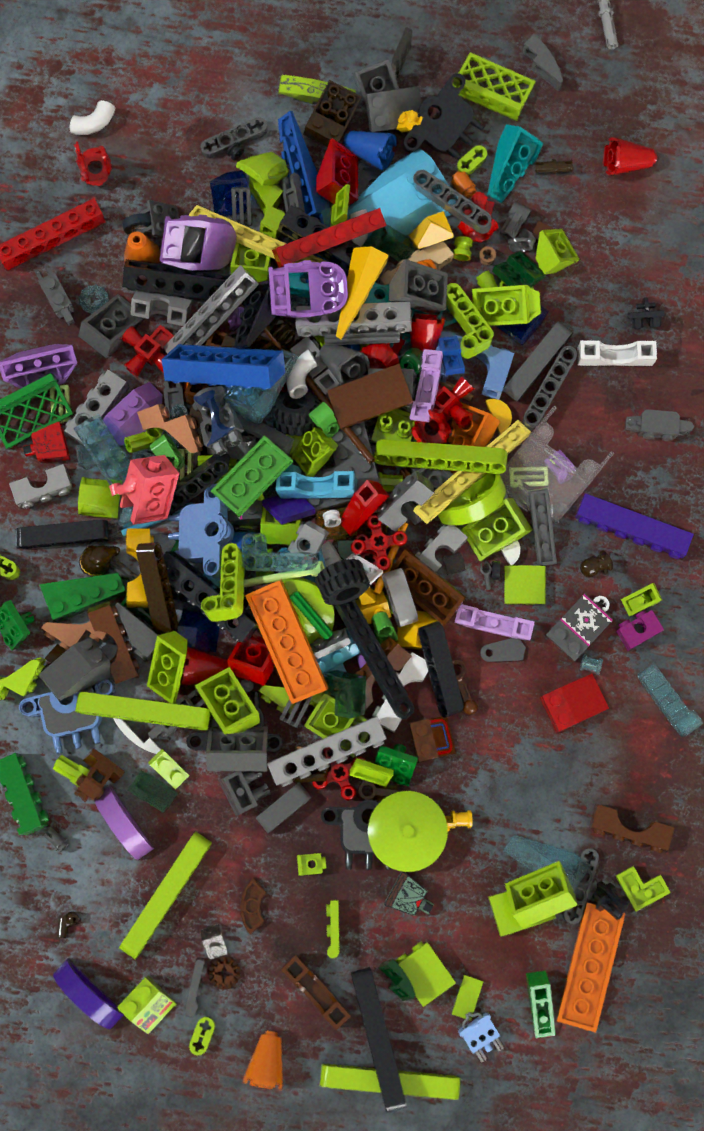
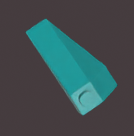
M506 124L498 141L487 195L502 203L515 187V182L519 177L524 176L527 167L530 164L533 165L544 143L522 127Z

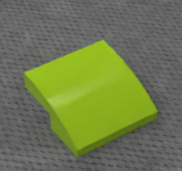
M346 184L336 193V203L332 206L330 227L347 221L349 184Z
M505 566V604L546 605V566Z

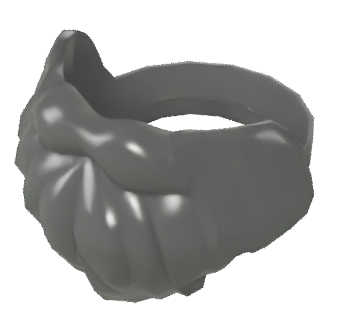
M523 228L518 238L509 239L507 244L512 252H524L533 249L536 238L532 232Z

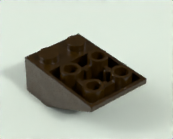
M329 80L305 126L303 135L328 147L332 138L340 143L362 96Z

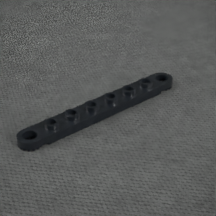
M352 600L344 604L334 605L395 715L400 719H408L414 712V704L410 701L408 693L356 601ZM400 705H404L408 712H402L401 708H399Z

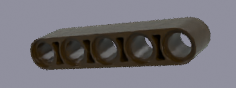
M158 542L138 544L136 554L154 632L157 635L172 631L177 632L179 624L162 547Z

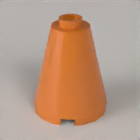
M133 232L127 239L124 260L130 259L160 264L161 252L158 245L141 232Z
M266 1031V1034H261L243 1077V1084H246L248 1080L251 1086L273 1089V1087L278 1086L277 1090L283 1089L281 1038L277 1037L278 1033Z

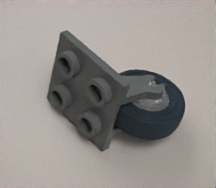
M148 200L147 209L135 212L123 220V230L128 235L133 232H141L146 236L152 234V236L163 238L165 217L170 216L171 219H179L178 208L175 205Z

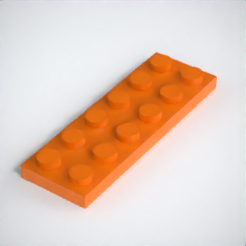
M282 579L245 595L291 704L329 689Z
M586 902L556 1021L596 1033L626 913H623L621 919L616 920L605 909L598 911L596 905Z

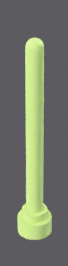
M322 561L313 562V565L307 568L245 579L244 587L307 575L317 577L325 567Z

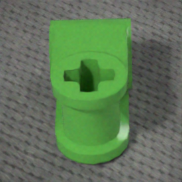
M322 402L308 414L315 425L321 428L327 437H333L339 431L340 426L334 413L325 402Z
M163 434L150 445V449L156 456L165 455L171 463L174 462L175 465L173 466L176 470L182 469L185 459L167 434Z
M386 612L375 614L371 621L379 644L381 645L388 637L398 641L388 614Z

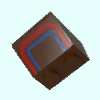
M441 716L409 724L418 763L456 754L448 718Z

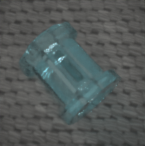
M583 654L579 671L587 670L594 672L595 675H599L603 659L587 657V654Z

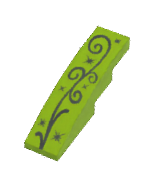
M282 75L278 93L312 104L314 101H319L328 82ZM344 87L354 93L356 92V90Z

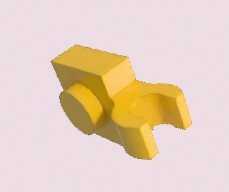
M413 110L405 111L400 115L396 129L401 132L411 131L413 125L421 124L423 117H417L418 113Z

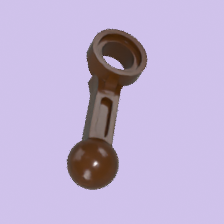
M453 660V666H460L462 668V673L456 675L464 702L463 711L468 715H473L476 713L478 705L471 699L464 680L467 670L466 665L461 660Z

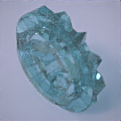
M96 284L88 285L85 289H82L79 296L81 308L91 314L109 301L106 290ZM95 293L96 297L99 299L95 300L92 305L91 300L88 298L92 297Z

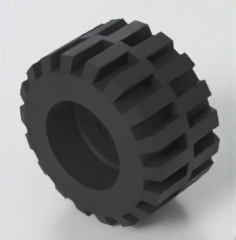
M288 390L279 393V395L274 397L271 405L274 428L289 436H302L307 431H312L314 427L318 428L308 414L319 406V399L311 392H307L303 397L297 399L290 397Z
M345 559L335 562L323 569L316 577L319 591L324 602L328 605L350 602L361 596L370 586L367 574L358 559Z

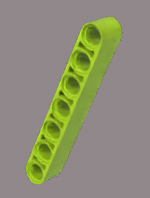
M397 440L377 441L374 453L375 463L379 465L501 474L506 471L508 456L507 451L502 448Z
M88 692L78 693L75 708L76 713L197 730H208L211 714L207 708Z
M197 832L192 835L121 943L120 950L135 960L137 959L210 848L211 841Z
M336 1064L321 1065L320 1086L381 1093L375 1068ZM398 1070L404 1095L459 1099L461 1077Z

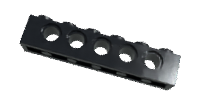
M291 205L282 218L278 231L293 240H298L329 227L322 224L319 219L307 215L301 208ZM297 224H303L305 228H301ZM352 240L337 245V248L331 247L316 253L329 262L337 264L348 273L351 257H348L346 253L352 254L354 248L363 246H358ZM388 263L385 265L381 274L377 278L376 283L379 282L380 278L382 277L383 273L385 272L388 266Z
M126 259L122 287L131 291L144 290L148 293L158 292L164 293L167 296L178 295L187 299L199 298L207 301L216 292L213 287H220L232 274L204 270H187L170 265ZM140 275H143V276H145L147 279H146V280H142V279L139 278V276H140ZM158 278H162V279H164L166 282H163V283H162V282H159L157 279H158ZM176 281H182L184 285H178ZM195 284H201L203 287L197 288Z
M174 550L165 552L163 556L169 583L174 591L187 597L186 600L190 604L197 605L201 609V602L204 600L205 593L208 596L220 595V588ZM176 569H178L179 571L178 578L175 576ZM190 581L194 583L193 590H191L189 587ZM244 607L243 613L237 618L239 621L238 626L234 625L233 619L216 621V625L231 633V637L237 642L248 641L258 628L255 617Z

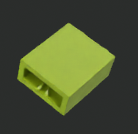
M420 941L412 947L413 952L409 955H406V953L402 954L396 961L408 976L417 999L424 1007L456 982L426 941L423 944Z

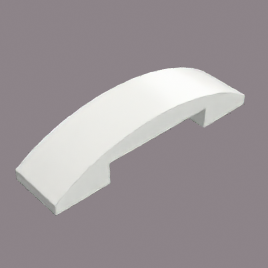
M113 718L119 729L133 743L154 754L161 750L151 738L144 743L124 720Z

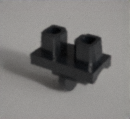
M643 298L642 303L636 304V309H642L643 311L627 312V318H631L633 329L643 328V318L649 317V327H661L662 316H665V311H649V308H655V302L649 303L648 298Z
M598 882L597 889L592 895L597 901L596 909L598 911L605 909L616 920L621 919L624 911L630 904V900L626 896L619 897L616 894V887L612 883Z

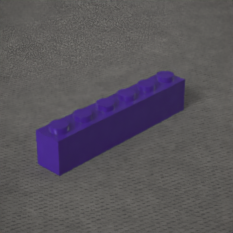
M586 493L582 497L575 516L581 524L595 525L598 530L603 532L611 531L618 538L632 539V542L637 545L643 546L645 544L650 546V549L653 551H664L669 553V556L674 559L686 556L694 535L693 533Z

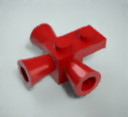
M159 325L151 336L145 334L144 337L140 335L134 326L129 327L121 340L133 346L137 355L123 366L137 378L146 362L149 365L155 363L164 374L161 360L166 356L163 354L165 351L164 346L174 335L162 325Z
M462 376L451 392L439 383L434 408L443 411L446 421L452 417L457 426L463 428L471 422L473 414L462 408L463 404L459 400L475 389ZM431 420L427 422L436 432L439 430L436 421Z

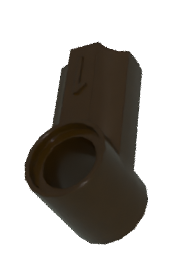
M364 782L359 785L357 791L359 797L364 800L382 801L387 796L397 793V785L388 784L384 787L375 783ZM365 785L370 786L372 789V794L368 797L362 794V788Z

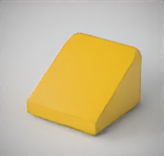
M370 586L366 592L359 596L362 605L376 602L377 594L373 592L374 590Z

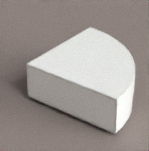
M518 540L501 549L510 566L516 563L520 555Z

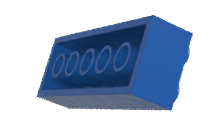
M178 344L161 359L165 381H172L173 383L190 382L193 385L204 383L209 386L218 384L225 385L226 387H259L262 390L272 388L285 374L283 351Z

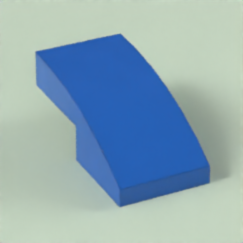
M458 337L439 338L440 351H443L442 362L446 376L465 373Z

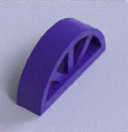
M69 958L54 972L53 977L61 990L80 1010L99 1025L112 1029L124 1015L117 1008L118 1006Z

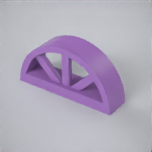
M109 784L104 788L103 795L98 800L95 798L94 802L121 844L136 860H139L154 848Z

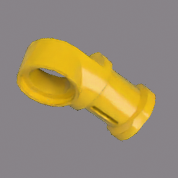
M471 810L467 812L451 811L450 816H445L448 831L456 826L472 827L473 818Z

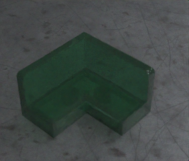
M389 225L375 230L362 245L363 247L372 246L399 262L408 259L415 251L410 239Z
M339 670L322 673L329 689L320 693L335 696L336 716L354 718L365 714L366 676Z
M142 770L128 789L129 792L163 813H166L178 794Z

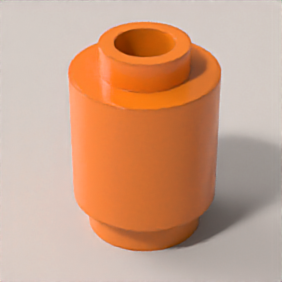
M458 171L451 177V185L467 199L477 192L476 185L465 171Z

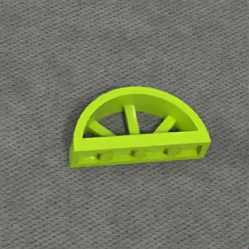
M491 473L483 475L438 514L441 523L446 525H464L480 520L492 513L502 503L506 495V487L501 475Z

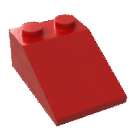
M332 138L317 175L316 192L332 202V204H335L336 193L346 184H349V206L358 200V156Z
M593 674L540 697L556 733L609 709Z

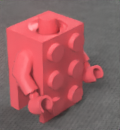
M165 455L130 460L125 482L123 484L114 483L109 488L112 496L116 494L122 495L121 508L134 506L130 519L134 525L168 519L179 472Z

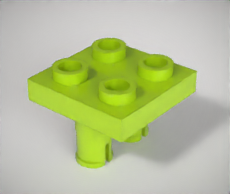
M395 409L379 415L371 442L376 443L379 440L411 441L412 427H414L415 423L414 420H410L411 413Z

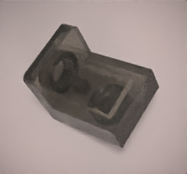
M219 924L209 925L200 931L202 943L209 960L228 954V948Z

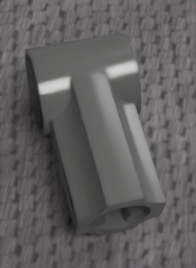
M515 201L499 234L507 240L515 238L521 226L527 222L532 210Z

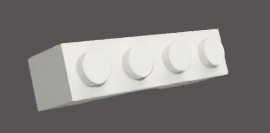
M580 341L577 347L578 365L653 366L657 360L656 341H636L627 345H606L600 341Z
M413 652L411 653L412 657L406 662L401 673L396 672L403 686L411 682H423L428 673L425 659ZM383 695L382 699L385 701L382 707L377 706L372 716H378L382 727L394 733L402 719L395 715L385 695Z

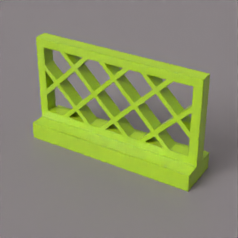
M470 52L459 74H470L472 80L468 81L465 79V86L458 95L517 121L536 81ZM471 60L477 62L479 66L471 68L469 63ZM491 68L495 70L496 74L487 75L485 69ZM482 71L484 77L476 79L474 72ZM507 75L511 77L512 81L504 83L502 77ZM498 78L500 84L492 86L490 80ZM454 79L452 85L455 88H459L460 81ZM486 81L488 87L484 88L479 86L478 83ZM525 83L529 87L521 90L518 84ZM514 85L517 91L509 93L506 87ZM503 88L505 95L497 94L495 90ZM519 96L521 103L513 101L511 97Z

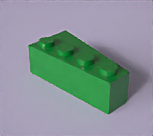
M119 573L39 584L51 617L56 623L88 611V608L126 595V586Z
M13 753L0 759V782L3 788L7 787V791H5L6 800L10 806L14 807L11 812L14 821L16 820L20 824V828H17L18 834L29 835L49 826L47 821L50 819L45 809L42 810L40 805L42 799L39 792H35L33 788L35 782L32 775L26 771L27 762L24 756H20L19 753Z

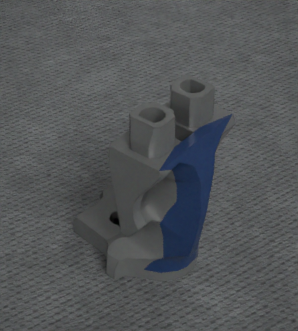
M223 385L208 387L197 392L193 398L194 404L192 406L202 414L203 422L200 424L203 442L206 447L213 449L217 455L222 456L228 452L225 443L230 441L231 445L236 446L243 442L241 433L244 429L231 405L228 403L230 400L225 393ZM226 412L229 414L228 421L224 419V414ZM208 425L212 426V432L207 430Z

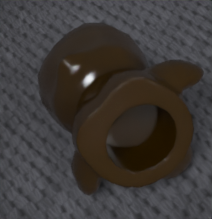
M604 550L597 557L591 556L580 564V571L585 577L589 578L595 576L601 570L604 574H607L608 570L612 571L613 562Z

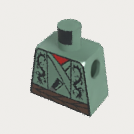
M401 871L384 905L415 916L418 909L429 914L434 903L424 898L428 892L425 888Z

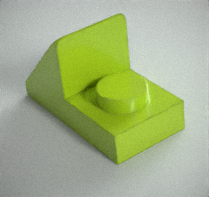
M652 583L624 597L621 601L630 617L662 601V598L655 584Z

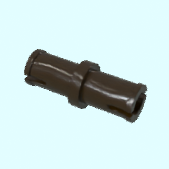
M552 159V161H535V173L552 172V174H556V172H573V160L556 161V159Z

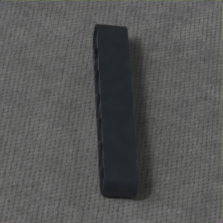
M367 967L351 972V977L386 1112L390 1113L407 1108L371 968Z

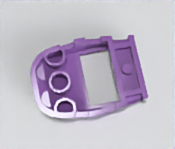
M201 214L199 216L181 215L180 219H171L170 216H166L160 261L164 264L187 270L221 269L230 262L236 245L234 227L224 219H214ZM185 226L206 228L201 263L180 261Z
M304 260L299 263L284 264V267L273 269V267H269L268 269L271 315L305 318L331 314L340 310L347 301L346 274L337 264ZM308 272L311 310L291 311L288 273Z

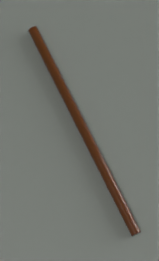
M268 325L263 331L279 351H283L284 357L292 365L295 357L287 348L281 346L269 332L270 326ZM307 374L305 378L306 385L321 403L325 402L331 408L336 418L332 404ZM350 427L342 429L368 463L372 464L375 458Z

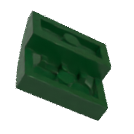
M521 251L509 255L507 261L495 265L492 270L507 286L528 285L531 288L546 276Z
M393 959L382 962L378 969L393 981L388 988L402 1001L414 999L416 995L413 986L398 963Z

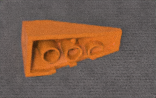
M462 403V408L472 413L473 418L463 428H459L453 419L451 425L453 426L452 436H449L448 442L452 445L486 447L492 439L500 420L488 412ZM449 470L453 475L457 472Z

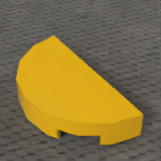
M486 400L485 402L490 414L500 420L497 430L499 434H502L511 425V410L501 400Z

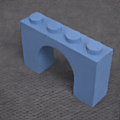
M442 331L440 337L443 338L457 336L459 344L461 343V340L463 338L461 336L456 335L453 332ZM438 343V346H437L436 351H440L439 343ZM490 345L487 350L474 356L480 359L487 368V378L482 395L497 400L500 399L514 353L508 349H499ZM442 362L440 382L446 383L448 375L446 376Z

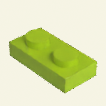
M163 749L148 762L175 790L189 777V774Z

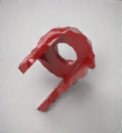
M76 141L74 146L77 154L76 162L81 171V181H85L92 186L103 185L108 180V176L112 171L111 159L107 155L104 146H99L98 148L87 149L82 154L78 141ZM93 161H98L103 165L102 171L98 174H93L88 170V166Z
M476 192L471 198L472 202L491 216L494 202L487 201L488 197L485 196L484 192ZM467 209L463 211V213L465 215H470L472 211ZM491 218V229L485 234L478 233L462 221L457 228L464 237L471 238L473 242L481 243L488 240L498 229V223ZM480 220L478 223L480 225H486L488 222L486 220Z
M400 338V342L394 343L392 348L389 345L390 343L369 344L362 347L360 352L368 357L369 368L386 369L399 364L398 353L405 340Z
M434 408L433 411L429 409L430 421L433 420L438 423V433L434 436L428 435L425 432L427 422L415 421L414 427H412V436L418 443L445 444L449 434L452 433L450 425L447 423L441 409L437 410Z

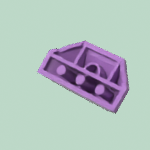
M53 344L18 352L1 360L0 372L3 381L20 389L50 373L56 376L60 385L66 382L77 365V359L73 345Z
M150 382L133 389L104 417L95 434L108 447L125 446V437L146 432L142 428L137 412L157 404H162L163 395Z

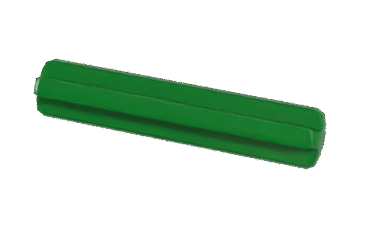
M299 591L293 592L290 595L291 601L323 639H329L333 635V631Z

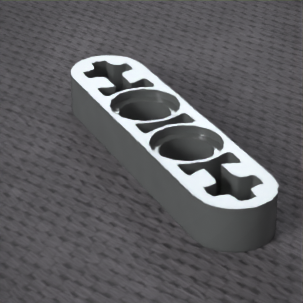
M257 117L205 139L201 143L202 154L206 158H213L227 152L229 147L235 142H238L240 146L266 134L267 123L265 119ZM257 124H259L260 126H262V129H261V130H259L258 128H256V125H257ZM241 130H245L248 133L244 138L238 137L237 134ZM227 137L231 142L228 145H223L221 140ZM206 146H210L212 151L206 150Z
M591 848L584 849L581 852L571 884L573 891L581 890L583 892V899L577 901V905H581L580 909L578 907L575 909V913L578 916L571 921L567 913L568 911L572 912L573 907L563 911L564 920L570 924H577L582 918L598 864L599 855L596 850ZM589 852H592L594 860H590L588 866H592V870L581 867V864L586 865L587 859L584 858V855L589 854ZM583 870L589 874V879L586 882H581L578 878V874Z

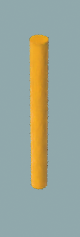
M405 522L398 531L406 532L408 523ZM398 536L396 539L402 541L403 537ZM391 546L388 553L391 566L387 571H383V573L390 571L399 549L398 546ZM382 575L379 576L373 591L378 595L381 594L384 587Z

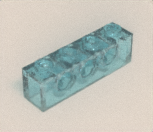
M98 413L73 429L109 485L114 483L123 484L127 477L130 462Z

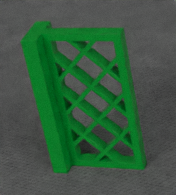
M50 373L0 399V415H8L6 426L0 425V438L6 449H9L30 438L32 433L74 415L54 374ZM53 387L58 392L56 400L46 397L48 390ZM32 398H42L39 409L30 406ZM45 400L55 402L52 413L42 410ZM18 405L25 407L22 418L13 415L14 409ZM57 405H64L68 413L62 416L56 415ZM29 408L38 411L35 422L25 419ZM41 412L51 415L49 422L45 425L38 423ZM12 417L21 419L18 430L9 428ZM24 421L34 424L32 431L28 434L21 432ZM8 430L17 432L15 440L10 443L6 439Z

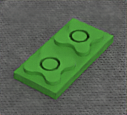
M264 435L219 481L211 492L240 517L293 463V460Z

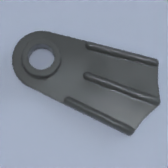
M510 638L483 646L480 655L486 662L522 661L526 647L521 639ZM486 650H490L492 652L491 657H488L486 655Z

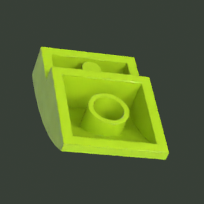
M324 693L304 726L324 739L368 719L327 693ZM363 731L359 734V739L362 742H366L369 733ZM344 739L341 741V747L344 750H349L352 747V743L348 739ZM354 753L350 754L353 758L356 757Z
M507 891L488 896L500 936L521 931L556 918L553 915L522 928L512 914Z

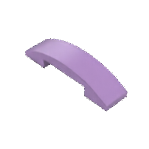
M427 349L423 351L422 370L416 398L412 404L410 420L430 421L431 417L428 410L431 409L433 411L440 381L443 351Z
M463 604L458 609L455 623L466 627L528 641L531 640L534 621L495 614Z

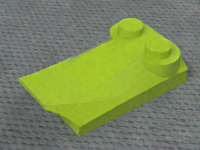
M528 285L472 289L473 304L489 326L526 324L541 314L540 292L530 288Z

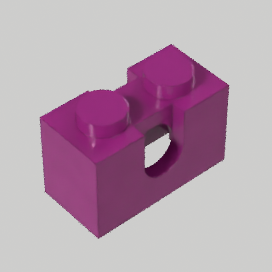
M643 610L635 615L637 619L630 622L628 619L619 624L620 628L616 632L627 651L664 630L653 610L649 612ZM635 624L642 626V633L636 632L634 629Z

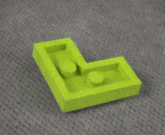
M634 866L615 875L635 912L670 893L661 875L643 883Z

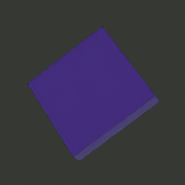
M278 495L262 500V506L281 525L315 514V508L305 498L281 499Z

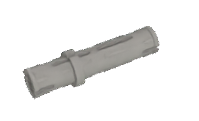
M598 0L599 17L602 19L607 49H615L618 47V41L613 22L614 12L610 6V0Z

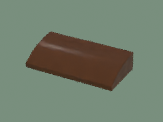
M400 364L327 390L341 429L413 403Z
M406 548L390 571L402 568L413 601L445 626L458 611L466 596Z

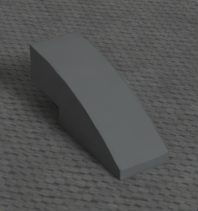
M533 34L524 43L522 53L533 61L531 69L559 91L563 78L557 62L544 43Z

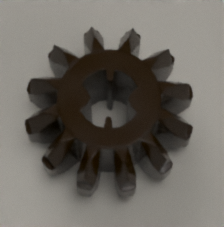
M283 317L275 320L269 328L272 337L285 348H292L301 339V336L297 334L294 324Z

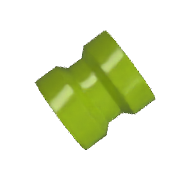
M463 236L456 237L453 258L459 261L470 260V248L473 246V240Z

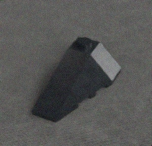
M269 280L258 282L259 285L242 302L245 308L244 312L240 313L242 323L237 329L235 348L249 347L277 316L271 315Z

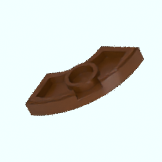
M255 878L246 886L240 905L242 922L250 935L265 922L260 906L267 892Z

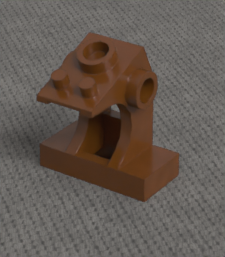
M93 748L83 759L90 766V769L86 775L81 774L77 779V785L73 788L75 790L74 794L79 796L84 802L94 800L95 798L98 800L105 791L103 787L109 780L114 784L123 776L125 771ZM95 770L103 775L100 783L91 777Z

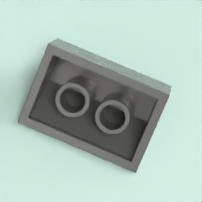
M405 259L390 281L389 301L410 302L412 309L429 314L446 310L448 273Z
M209 727L206 749L207 771H267L268 727H252L242 733L224 734L220 727Z

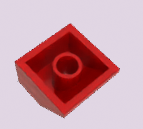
M255 634L248 641L238 642L227 660L228 667L231 668L235 676L263 686L267 683L275 665L264 638Z

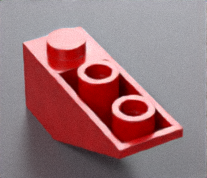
M366 480L351 498L341 517L340 523L349 536H352L389 497V494L379 482Z

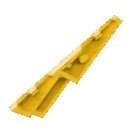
M372 246L357 247L352 252L347 277L348 297L345 305L341 308L336 337L341 340L387 264L389 255Z

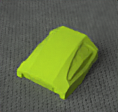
M273 152L262 153L245 160H240L235 166L260 182L261 185L278 184L289 173L285 160Z
M314 427L312 431H307L304 434L303 439L299 441L291 458L298 463L306 474L305 476L314 477L333 452L336 451L338 444L332 437H327L323 430Z
M82 477L79 487L78 514L80 516L119 520L120 495L112 496L109 486L114 483L122 484V482Z

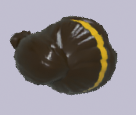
M91 545L87 547L79 558L80 570L90 577L106 574L109 571L111 559L119 555L120 548L104 545Z

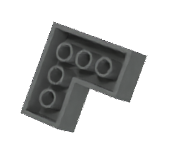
M365 422L350 426L374 457L368 427ZM340 428L332 437L338 444L336 451L333 452L336 466L318 471L314 477H326L333 474L334 471H354L358 479L357 490L366 480L379 482L382 486L377 463L374 461L372 464H369ZM305 498L315 508V514L311 515L312 518L321 516L329 510L340 511L346 509L351 498Z

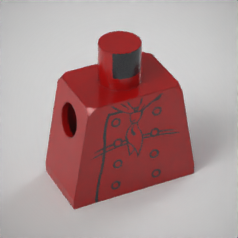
M60 422L32 433L33 444L23 446L25 456L28 457L36 454L37 460L40 463L71 460L63 426Z

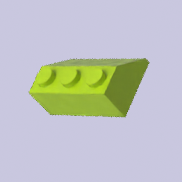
M176 631L157 636L147 687L171 704H176L188 641Z
M230 667L195 685V688L224 734L242 733L260 723L258 711Z
M560 861L505 883L512 914L522 928L577 906L573 888Z

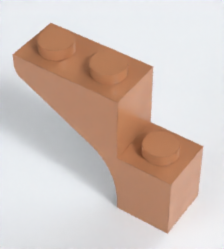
M157 404L137 412L143 430L162 428L171 434L190 453L203 451V440L197 434V423L191 415H184L169 421L170 414L167 407H164V404Z
M91 621L84 624L47 622L41 627V629L46 631L44 633L45 636L53 641L57 638L61 641L60 646L66 650L72 645L83 641L89 632V637L97 642L100 639L106 642L110 636L105 632L94 631Z

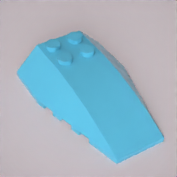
M419 148L390 165L358 197V200L348 207L347 220H350V214L367 209V212L378 208L381 209L387 226L368 233L367 240L362 245L363 247H371L384 241L394 240L397 237L407 236L428 216L444 211L446 218L452 215L415 189L413 176L418 170H426L449 186L433 159L422 149ZM419 179V180H418V183L423 184V183H425L427 180H426V179ZM435 189L433 191L434 194H440L442 192L441 189ZM451 199L448 203L453 205L456 204V201Z

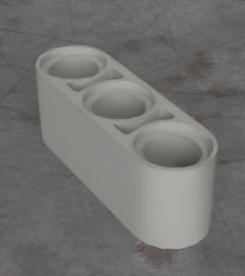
M402 568L383 573V583L397 625L403 627L418 622L417 611Z

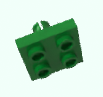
M9 600L4 602L0 608V632L5 644L13 651L19 648L30 634L26 625L34 623V617H28L32 615L29 611L20 615L12 601Z
M402 744L394 745V750L380 746L374 764L394 770L391 781L409 786L418 758L405 754L406 747Z

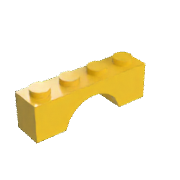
M127 528L126 553L137 559V545L154 542V535H150V529ZM141 573L136 579L127 583V607L149 608Z

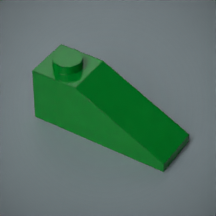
M546 970L526 973L535 1038L554 1036L555 1026L551 988Z

